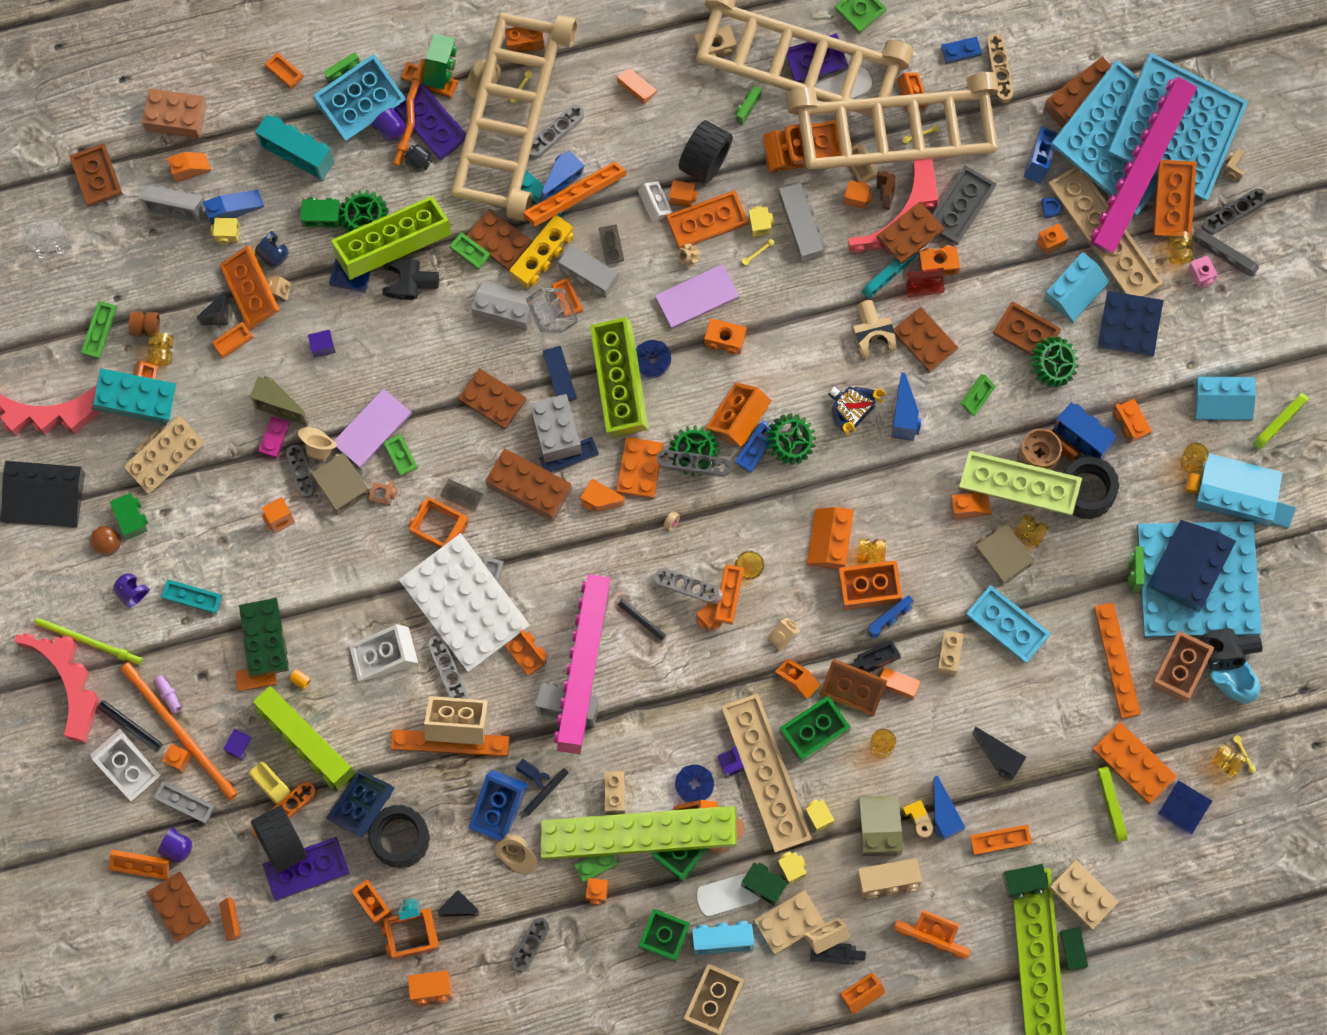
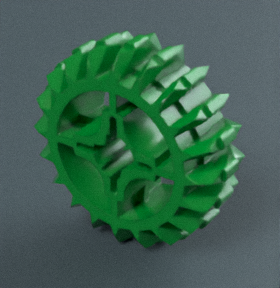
M366 189L365 194H362L361 190H359L358 195L352 192L351 199L349 197L345 198L347 203L341 202L343 209H339L341 215L339 216V221L342 222V228H346L345 231L348 233L362 227L361 225L369 224L387 216L389 209L386 207V201H382V196L376 197V192L373 191L369 195V190ZM377 208L379 210V214L377 219L374 220L372 214L374 213V210ZM352 209H354L356 215L354 216V219L350 221L349 215ZM367 213L368 216H361V214Z
M1051 336L1047 339H1042L1041 343L1035 344L1037 349L1031 350L1034 356H1030L1029 359L1033 360V363L1029 366L1034 367L1032 374H1037L1035 380H1041L1042 385L1056 388L1061 387V385H1067L1068 381L1073 380L1072 375L1077 374L1074 369L1079 367L1076 364L1079 358L1074 355L1077 350H1072L1073 344H1067L1068 340L1061 339L1059 336L1055 338ZM1051 348V351H1049L1048 356L1044 357L1047 350ZM1061 367H1064L1062 373L1057 377Z
M792 413L787 414V417L783 414L780 416V419L775 418V424L771 423L769 425L771 430L766 432L770 437L766 438L765 441L771 444L767 446V449H773L770 455L774 456L777 454V461L782 459L783 464H787L789 461L790 465H794L795 462L797 464L802 463V459L807 460L808 455L813 453L811 448L816 447L812 441L816 440L817 437L811 434L815 430L809 429L812 423L805 424V417L800 419L799 414L793 417ZM785 424H791L787 433H780L781 428ZM799 430L801 431L803 438L799 435ZM788 436H792L794 442H790ZM779 441L783 443V448L780 446ZM795 445H802L801 450L797 454H791Z
M696 425L693 426V430L686 426V432L680 429V436L674 434L673 438L675 440L670 441L672 447L668 448V450L678 451L680 445L685 442L687 449L684 452L691 453V448L697 449L695 454L702 455L701 453L705 450V447L709 446L710 453L708 456L718 457L717 455L720 454V450L717 449L719 442H714L716 436H710V430L704 433L703 426L700 428V431L697 430ZM691 438H698L701 441L695 442ZM674 456L673 465H676L677 456ZM683 457L679 460V464L686 467L689 465L687 462L689 459ZM701 460L698 463L700 469H707L709 463L705 460Z

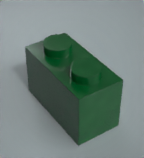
M754 862L742 880L741 886L775 906L788 883L782 875L778 873L774 875L768 871L769 868L764 864H756Z
M1043 864L1005 871L1002 874L1007 897H1013V900L1022 899L1025 897L1024 894L1032 893L1033 896L1044 894V890L1048 888Z

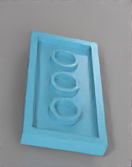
M991 585L966 613L968 618L1025 664L1051 635L1050 632Z

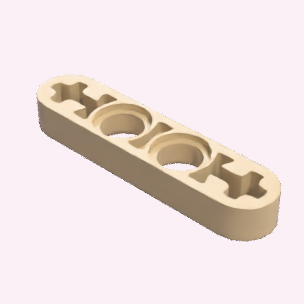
M994 33L987 40V50L991 71L996 75L1004 73L1007 76L1003 81L997 79L999 92L996 94L999 102L1007 103L1013 97L1007 53L1003 37L1000 34ZM993 40H996L998 43L997 51H995V44L992 43ZM995 56H1001L1004 61L1000 64H997L994 62L993 58ZM1004 85L1005 92L1008 93L1007 97H1004V95L1002 94V86Z

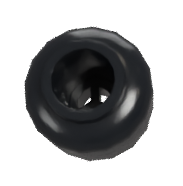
M419 144L411 145L404 155V158H406L405 164L416 172H420L422 169L427 170L432 163L430 160L431 152Z

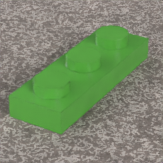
M98 301L81 351L82 355L101 359L117 310L116 305Z

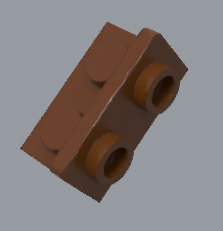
M878 171L877 189H880V201H883L882 208L890 210L896 188V175L888 171Z

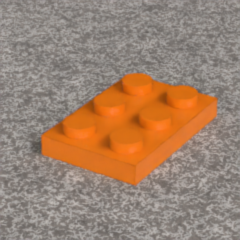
M626 437L617 493L651 499L655 498L660 466L657 464V455L663 450V442Z

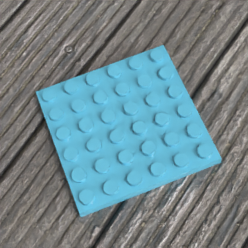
M1149 53L1107 153L1126 163L1131 162L1133 158L1132 151L1136 145L1139 146L1142 140L1140 136L1143 130L1148 128L1150 124L1148 120L1151 114L1156 112L1159 98L1164 96L1167 91L1165 89L1166 84L1170 79L1179 76L1195 85L1197 89L1161 160L1197 161L1194 196L1207 201L1248 101L1153 53ZM1156 168V170H1155V172H1154V174H1153V176L1156 177V178H1157V168Z
M1118 60L1111 65L1050 143L1052 147L1110 196L1114 195L1116 191L1115 185L1117 181L1123 178L1125 174L1123 170L1127 163L1108 154L1107 151L1138 80V77ZM1152 176L1133 214L1134 217L1138 215L1156 191V177Z
M1254 521L1193 523L1220 532L1236 540L1199 613L1147 587L1179 523L1137 525L1138 546H1143L1144 585L1141 588L1144 638L1175 637L1178 631L1192 637H1201L1205 633L1224 628L1233 629L1236 636H1256L1262 634Z

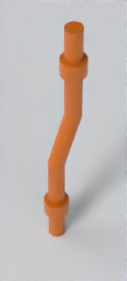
M425 59L420 60L418 69L413 74V82L406 99L407 126L401 142H398L396 148L397 153L393 164L396 166H400L403 155L408 150L409 145L407 144L415 125L413 101L420 83L423 82Z

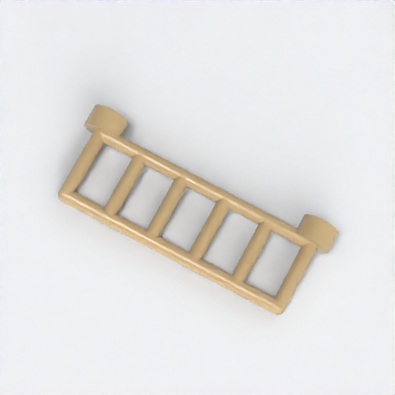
M737 0L705 1V6L712 12L696 56V60L699 63L787 91L799 88H813L816 91L817 100L822 102L854 100L850 99L863 59L888 66L878 97H889L898 70L909 68L914 52L913 48L904 42L889 40L886 41L883 52L880 53L736 8ZM722 15L747 22L734 62L709 54ZM757 26L782 33L769 73L744 65ZM792 37L817 44L804 84L780 77ZM827 48L852 55L840 95L815 88ZM871 109L854 111L872 117Z
M506 13L498 15L451 189L453 197L507 208V218L523 222L527 221L524 218L523 212L531 208L532 193L522 191L521 186L558 45L570 48L573 46L578 28L577 18L558 15L556 22L551 23ZM509 25L550 34L544 57L500 49L506 26ZM497 60L541 68L535 92L491 83ZM488 94L532 103L526 127L482 118ZM479 129L521 137L522 142L517 161L514 162L473 153ZM474 164L512 172L513 176L507 197L464 188L469 165Z
M982 72L969 76L966 79L968 90L817 103L816 91L813 88H799L786 93L788 112L799 116L806 167L809 170L995 153L998 150L990 97L999 92L996 74L993 72ZM979 100L986 143L961 145L955 102ZM943 103L950 146L925 148L918 105ZM907 106L914 149L889 151L882 108ZM871 109L878 153L852 155L846 112ZM835 113L841 156L816 158L810 115Z

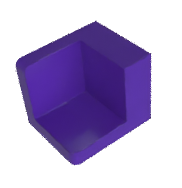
M330 330L308 334L314 358L336 353Z
M234 728L223 750L227 754L243 761L247 755L245 750L251 741V737Z
M736 746L732 747V750L717 756L725 778L744 771Z

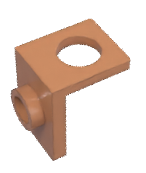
M389 480L388 485L373 482L369 501L391 506L392 500H395L397 495L394 482ZM379 488L384 489L386 492L385 496L381 499L375 497V491Z

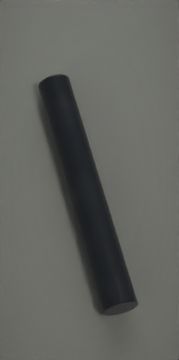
M623 599L619 601L618 606L661 641L665 639L667 635L626 601Z
M563 768L523 811L529 816L569 772Z

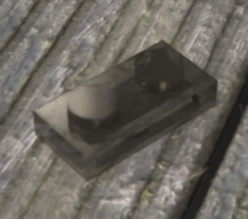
M617 224L598 228L606 265L623 262L624 256Z
M448 479L440 497L476 512L483 493Z

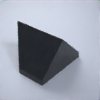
M222 292L197 316L201 325H228L229 298L225 292Z

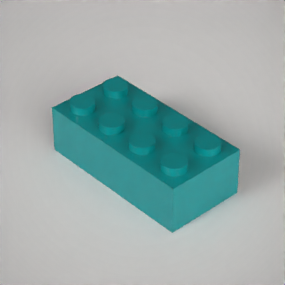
M267 114L255 131L259 145L323 181L334 164L330 147L323 142L318 143L314 141V138L307 133L302 134L298 132V129L293 125L282 123L283 121L279 117H272Z
M100 368L91 410L167 425L170 420L176 383Z

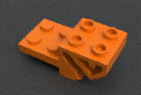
M836 120L811 124L816 158L841 156ZM800 124L786 126L785 131L774 130L763 134L761 139L769 173L804 168L806 166Z

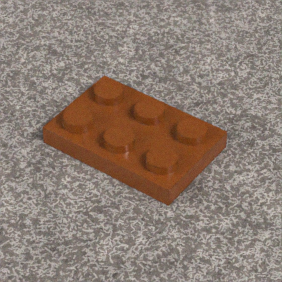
M104 143L69 156L88 207L123 195Z
M918 202L880 232L877 238L902 265L940 235L945 228L921 202Z
M490 209L466 235L489 252L491 258L508 271L533 242Z
M1012 301L994 329L993 334L1025 353L1034 356L1031 350L1037 349L1035 344L1041 343V340L1044 338L1057 337L1061 328Z
M919 307L894 328L895 336L929 373L958 350V346L922 307Z
M479 368L458 397V400L506 430L527 398Z
M833 659L819 695L823 697L829 695L831 700L874 717L888 680Z
M180 871L146 892L176 943H179L211 922Z

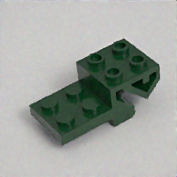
M277 597L239 605L244 634L243 643L250 678L289 671L288 651Z

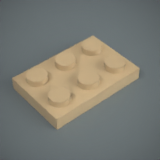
M1074 860L1049 886V889L1090 931L1118 903L1077 860Z
M805 890L754 920L774 955L803 939L805 933L825 924Z

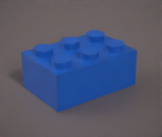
M1072 402L1059 415L1053 427L1055 432L1087 457L1093 456L1103 459L1111 450L1116 440L1115 433L1110 428H1104L1099 424L1100 422L1096 417L1089 416L1079 404Z

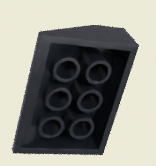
M5 461L2 479L1 521L78 528L85 478L84 470L80 466Z

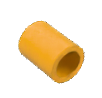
M1188 474L1185 492L1198 494L1201 481L1200 475Z
M296 669L291 674L289 681L305 690L311 682V678Z

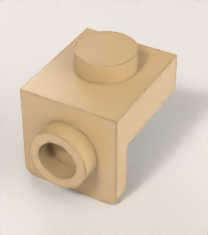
M1239 148L1235 154L1231 152L1226 162L1228 164L1224 173L1230 179L1240 182L1244 171L1237 168V165L1241 161L1244 151Z
M280 276L265 277L273 296L287 300L291 283Z
M786 618L778 623L767 639L781 651L800 632V629L797 628L798 625L793 620Z

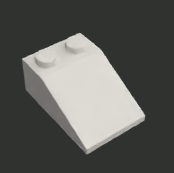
M396 624L349 645L359 682L401 671L418 664L409 627Z
M121 729L116 731L90 754L92 760L130 801L161 776Z

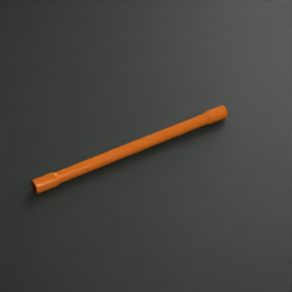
M129 662L123 665L120 669L123 674L135 685L218 785V788L229 801L234 799L238 795L234 787L221 775L142 680L135 668Z

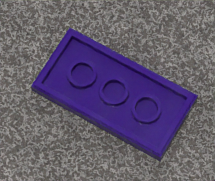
M421 83L413 101L415 119L413 130L438 159L442 161L464 142L466 133ZM405 100L396 106L395 109L407 122Z
M337 836L304 848L307 858L280 873L276 872L270 861L262 863L274 901L350 874Z

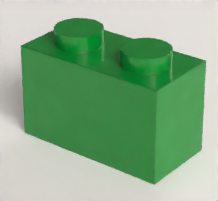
M309 197L302 199V226L340 228V201L335 198L318 200L317 198Z
M130 492L109 501L126 540L148 531L146 525L149 523L145 514L141 515L139 508L142 506L138 497L134 498Z

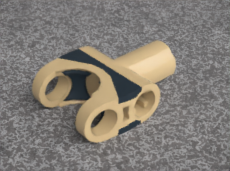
M872 300L857 304L862 324L852 326V330L862 357L864 359L870 357L868 347L874 340H881L889 347L891 352L896 351L895 333L890 317L878 319Z

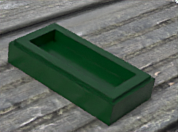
M1081 927L1061 930L1060 933L1068 970L1088 967Z

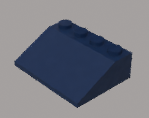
M1180 520L1147 587L1199 613L1236 540L1220 532Z

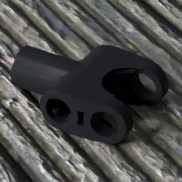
M415 259L393 260L384 264V269L399 274L401 278L395 285L384 287L382 294L394 299L415 300L418 298V288H439V272L419 271L420 262Z
M1231 628L1214 630L1205 633L1200 638V641L1220 652L1208 660L1209 667L1215 671L1240 668L1246 663L1244 655L1259 653L1263 650L1260 636L1256 635L1237 639L1234 630Z

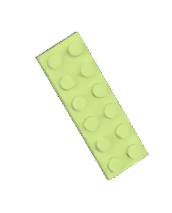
M969 451L959 488L1072 516L1082 478Z

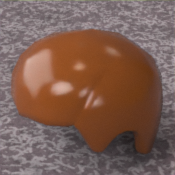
M100 526L91 534L89 540L90 547L95 553L100 555H113L120 548V534L111 527Z

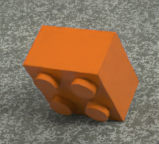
M448 970L408 975L410 1000L413 1004H417V1007L428 1006L429 1002L434 1001L437 1004L449 1003V999H453L451 975Z

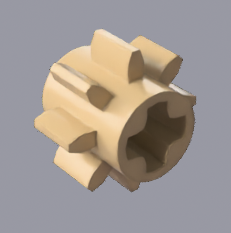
M684 244V248H679L677 257L681 265L694 267V263H699L701 254L697 246Z

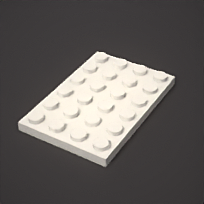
M461 533L399 579L467 672L473 670L520 634L522 629L526 630L530 627V624Z

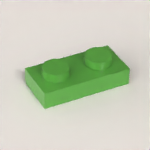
M354 52L325 70L324 74L329 84L360 63L359 57Z
M755 85L753 90L747 92L745 96L746 101L743 105L740 104L735 112L736 122L742 126L761 97L762 89Z
M462 232L450 245V249L478 270L491 257L489 252Z
M980 374L960 404L970 415L975 416L996 386L986 375Z
M401 434L384 442L401 477L418 469Z
M614 855L588 857L574 866L583 883L588 881V878H595L619 864Z

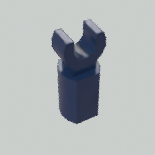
M522 759L516 767V770L531 781L534 779L540 788H544V785L540 783L541 778L550 780V776L547 773H540L538 768L525 759Z

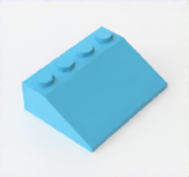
M375 54L318 91L312 98L345 141L372 124L380 113L388 108L394 109L406 100Z
M1207 453L1194 507L1245 521H1254V523L1269 527L1273 522L1282 472Z

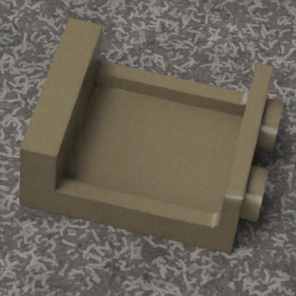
M344 452L340 455H334L331 457L330 462L317 466L314 472L311 473L338 515L370 495L369 489Z
M1008 524L1003 527L1001 525L997 526L992 530L993 534L989 537L983 536L976 542L977 545L975 547V551L980 552L998 576L997 581L1001 586H1004L1027 570L1035 561Z

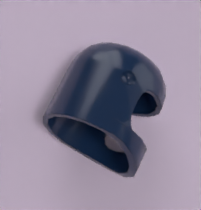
M270 231L255 248V253L270 267L280 266L285 262L289 254L286 245L277 247L278 236L274 231Z

